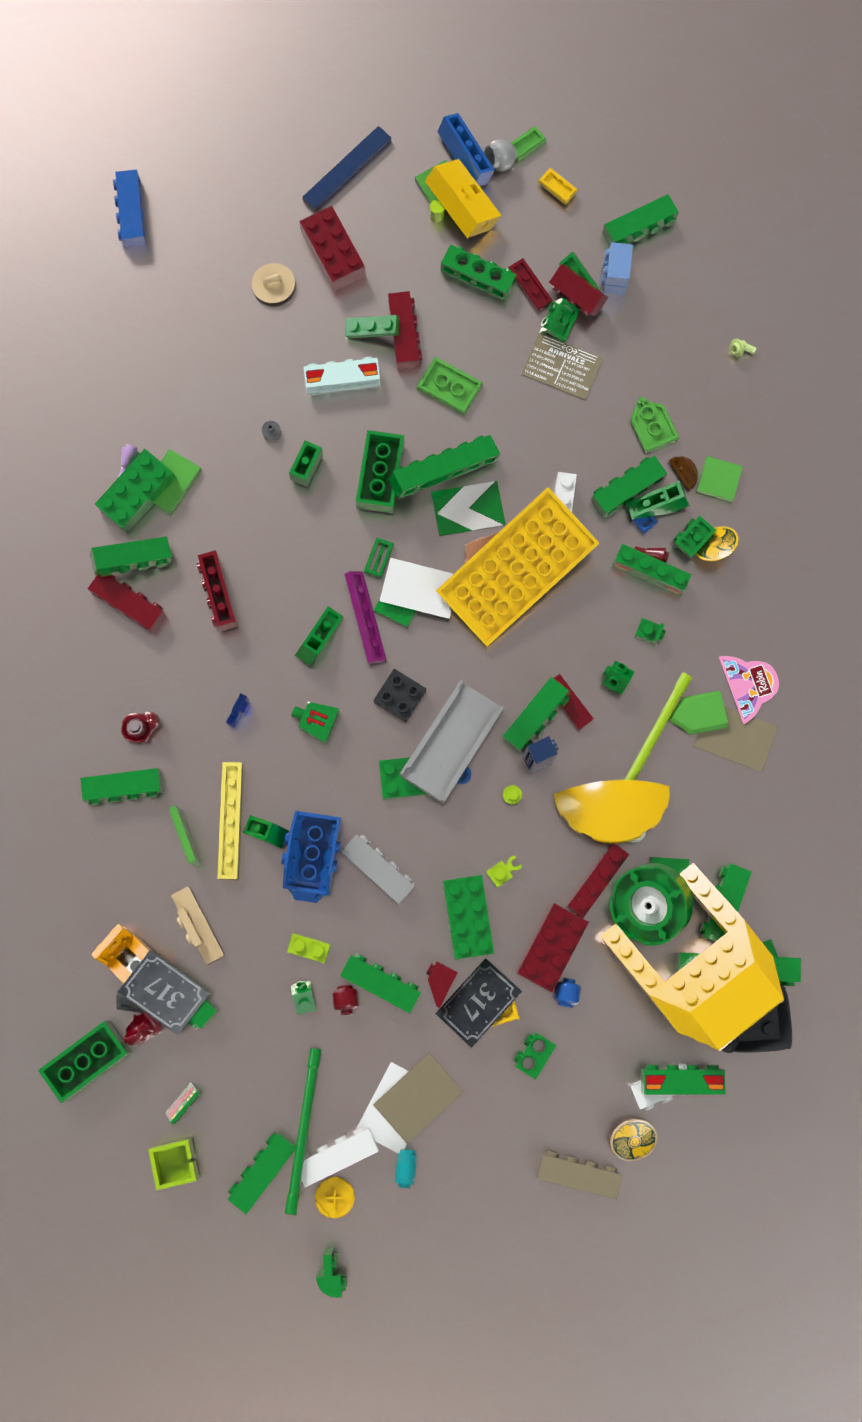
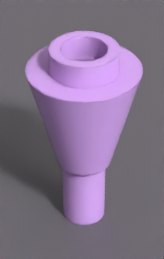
M128 444L126 447H122V467L119 476L140 454V452H137V447Z

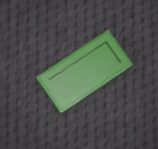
M536 126L511 142L517 151V162L546 142L545 136Z

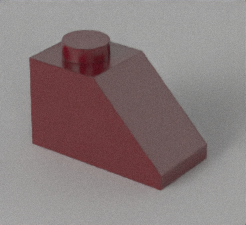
M436 962L435 965L431 963L426 974L429 975L428 982L435 1004L440 1008L458 972Z

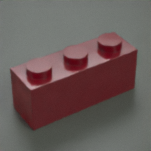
M564 264L559 266L549 281L554 286L552 289L556 293L566 295V300L574 306L578 304L581 307L580 311L587 316L590 314L596 316L609 298Z

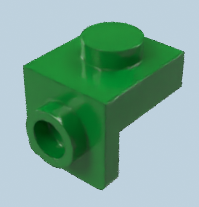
M300 981L291 985L297 1015L317 1011L311 982Z

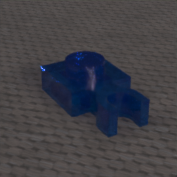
M240 693L226 721L227 725L234 728L239 716L241 717L242 713L247 712L250 705L247 696Z

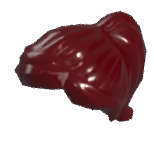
M151 711L125 716L122 719V736L127 741L133 743L147 742L153 730L159 727V716Z
M145 1011L138 1016L134 1014L133 1020L126 1027V1035L123 1038L124 1043L131 1046L142 1044L152 1036L159 1035L162 1031V1024Z

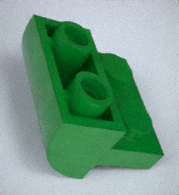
M325 1248L323 1254L324 1269L318 1270L316 1282L319 1289L325 1295L341 1298L343 1291H346L347 1274H343V1268L337 1269L338 1253H334V1248Z

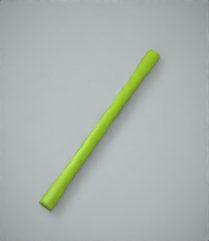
M686 673L681 674L673 693L625 780L637 779L682 694L692 680L690 675Z

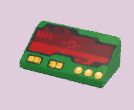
M190 1083L166 1111L165 1114L172 1125L181 1119L201 1095L202 1091L193 1083Z

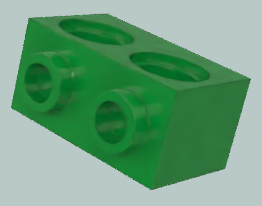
M534 1032L533 1035H528L524 1042L526 1045L523 1052L519 1051L513 1061L516 1062L514 1065L516 1068L536 1080L557 1045ZM538 1040L544 1043V1048L540 1052H536L533 1048L534 1043ZM526 1058H532L534 1061V1065L530 1069H526L523 1066V1061Z

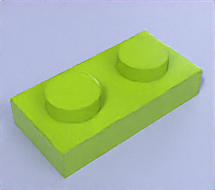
M293 933L287 952L325 963L331 944Z

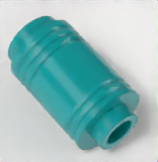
M400 1149L397 1157L395 1183H398L400 1188H410V1185H415L418 1155H416L414 1150Z

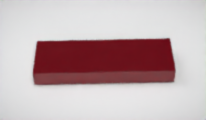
M524 258L508 267V269L516 274V283L537 313L550 306L553 302L552 298Z
M558 674L553 679L570 692V700L564 707L560 706V708L579 731L592 722L594 718L563 677Z

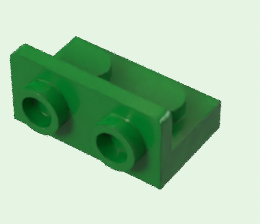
M561 298L550 304L549 313L541 323L540 333H549L560 342H564L580 309L564 298Z
M700 515L696 520L692 518L685 526L687 530L684 533L680 531L673 539L675 543L672 547L674 549L679 548L690 559L716 532V529Z

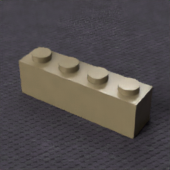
M547 1151V1154L542 1153L537 1179L617 1200L622 1174L618 1172L617 1168L606 1166V1169L598 1167V1163L586 1161V1164L580 1163L578 1158L567 1156L564 1159L559 1157V1153Z

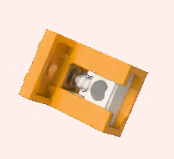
M118 924L91 955L106 965L124 984L151 949L134 932Z

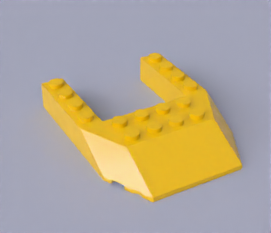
M693 863L680 875L689 885L694 899L724 931V936L665 982L617 924L603 933L601 938L678 1033L689 1036L702 1044H707L711 1048L720 1051L784 1001L772 954L740 914Z

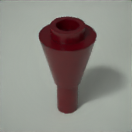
M637 546L634 548L667 563L669 552H666V548L645 549Z

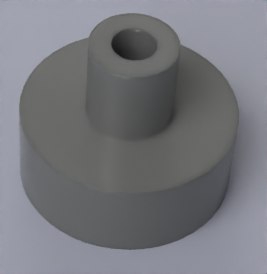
M275 421L265 422L262 426L263 437L269 441L277 440L281 434L279 424Z

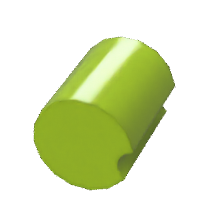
M433 200L430 203V219L433 222L439 223L445 218V208L440 201Z

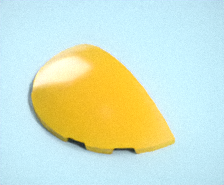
M601 781L575 786L555 793L554 801L560 816L563 815L568 821L569 826L577 833H584L599 842L622 843L640 838L642 833L650 828L654 829L658 825L665 809L668 808L670 789L667 785L648 781Z

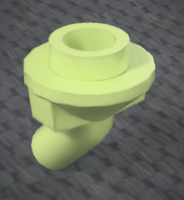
M734 339L731 341L730 351L734 356L741 357L744 351L754 354L756 347L747 344L745 340Z

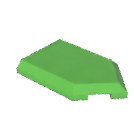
M639 397L630 421L645 453L677 441L679 435L665 406Z
M720 690L683 697L668 721L676 724L690 735L728 728V720Z

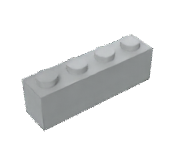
M356 834L341 850V853L399 905L415 888L412 885L414 881L407 874L402 876L398 872L400 868L392 861L388 863L383 858L385 854L378 848L375 850L369 846L371 842L364 835L359 837Z

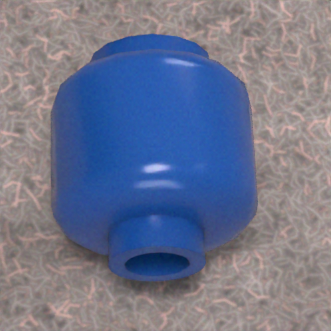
M564 978V981L557 983L554 1000L558 1002V1005L573 1008V1005L579 1003L581 987L575 984L576 980Z

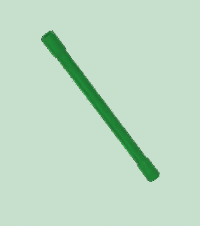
M310 1048L308 1070L290 1188L284 1213L297 1216L301 1176L317 1071L322 1051L320 1049Z

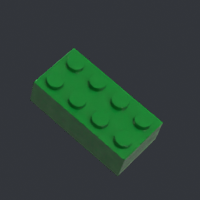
M367 430L356 496V508L394 513L396 493L389 478L392 471L401 466L405 444L404 435Z
M144 448L98 499L95 505L128 533L152 507L153 502L177 477L168 467Z
M482 875L443 881L454 959L494 954Z
M107 1020L100 1023L40 1068L38 1072L59 1102L64 1103L132 1052L110 1021Z

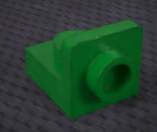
M642 618L635 637L656 645L658 640H663L666 632L663 629L665 624L661 623L659 625Z

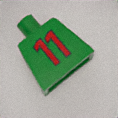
M308 702L305 710L295 706L291 717L301 720L298 726L301 731L326 745L340 711L336 707Z

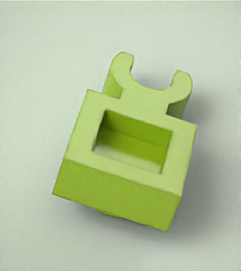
M516 856L510 857L506 865L503 861H500L486 871L496 888L513 877L510 873L511 871H517L522 867L521 864L517 867L512 865V860Z

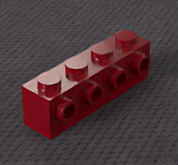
M216 550L197 555L199 562L196 563L198 572L203 574L204 578L201 581L204 592H208L209 598H206L207 605L214 614V616H211L213 626L217 627L220 632L238 627Z

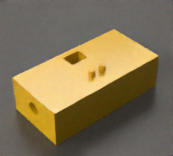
M459 159L434 166L425 180V183L467 238L491 230L502 216Z

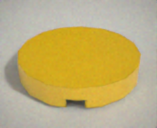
M338 1176L328 1177L323 1180L315 1193L316 1207L321 1214L328 1218H341L345 1216L353 1207L355 1200L354 1189L350 1182Z

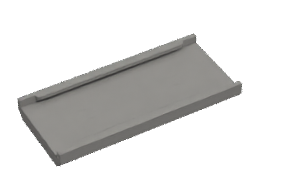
M460 680L400 772V776L439 802L444 803L505 707L503 705L501 707Z

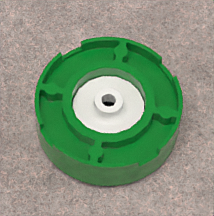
M658 863L642 864L623 874L615 883V888L610 898L611 915L615 924H617L628 939L636 940L646 946L661 945L679 935L690 922L693 913L691 890L685 879L671 867Z

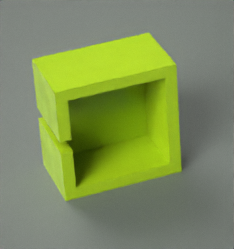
M192 1138L148 1149L156 1190L194 1182L200 1178L196 1160L192 1161V1158L195 1156Z

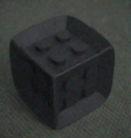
M781 986L784 1001L722 1049L723 1052L755 1053L791 1049V1012L788 994L784 986Z

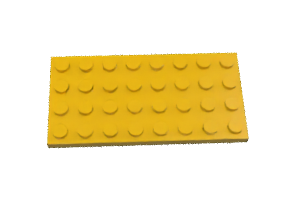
M547 487L444 582L436 592L486 646H489L588 555L599 542L552 490Z

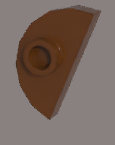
M685 456L673 457L669 462L687 489L692 490L698 480V470L695 463Z

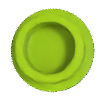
M515 785L507 786L503 791V799L508 804H517L522 798L521 789Z

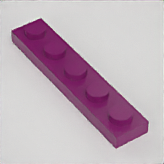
M349 571L344 575L368 664L382 663L387 660L363 571Z

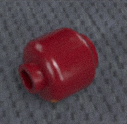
M352 985L338 986L337 990L333 992V1008L341 1012V1015H351L353 1010L359 1007L358 991Z

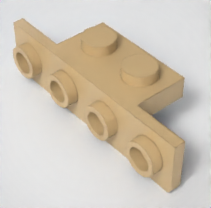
M186 887L171 895L179 910L177 911L179 915L177 921L181 928L185 927L188 933L185 935L190 945L194 944L195 947H198L206 965L223 957L224 953L191 889Z

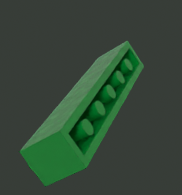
M482 435L475 438L472 442H463L454 449L447 448L438 455L431 454L425 460H415L404 468L399 466L392 471L389 481L398 499L494 463L498 459L500 452L491 435L485 437Z

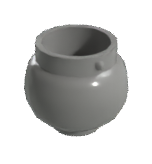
M506 139L495 140L484 149V154L497 171L509 170L517 158L516 148Z

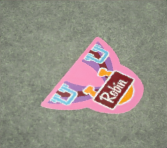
M720 656L719 659L742 722L745 724L757 714L762 703L767 702L777 693L779 688L778 676L773 667L765 662L750 661L746 663L739 658Z

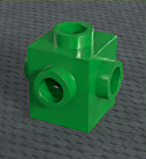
M614 661L613 665H608L602 674L605 676L602 684L622 695L635 672L627 668L625 664Z

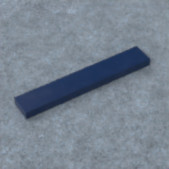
M377 126L302 196L303 201L314 211H317L391 141V136L380 126Z

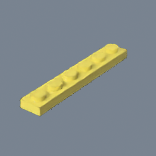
M222 762L217 879H238L242 763Z

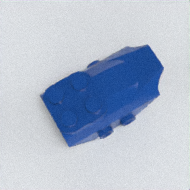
M295 811L290 833H286L284 845H287V852L283 853L281 864L284 865L283 888L290 891L294 900L317 903L321 897L329 895L333 872L336 873L338 861H335V855L340 852L341 841H338L340 817Z

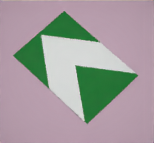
M497 481L431 492L439 536L506 525Z

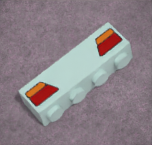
M365 357L362 360L347 359L344 362L338 363L330 361L321 365L312 363L304 366L307 394L380 386L377 358Z

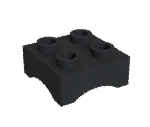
M394 668L373 701L406 723L424 696L426 688Z

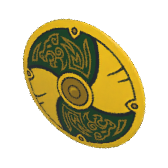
M715 527L716 532L696 553L697 557L704 561H718L726 558L738 545L739 537L736 531L729 527Z

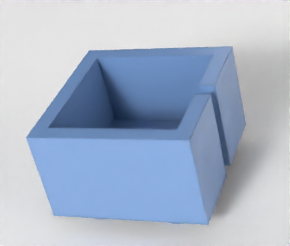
M611 242L610 248L606 249L601 277V286H604L603 293L625 295L630 279L633 245Z

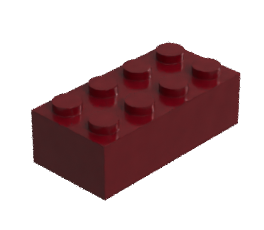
M333 206L327 207L299 221L301 232L333 292L366 276L365 265Z
M553 903L516 974L552 993L589 922Z

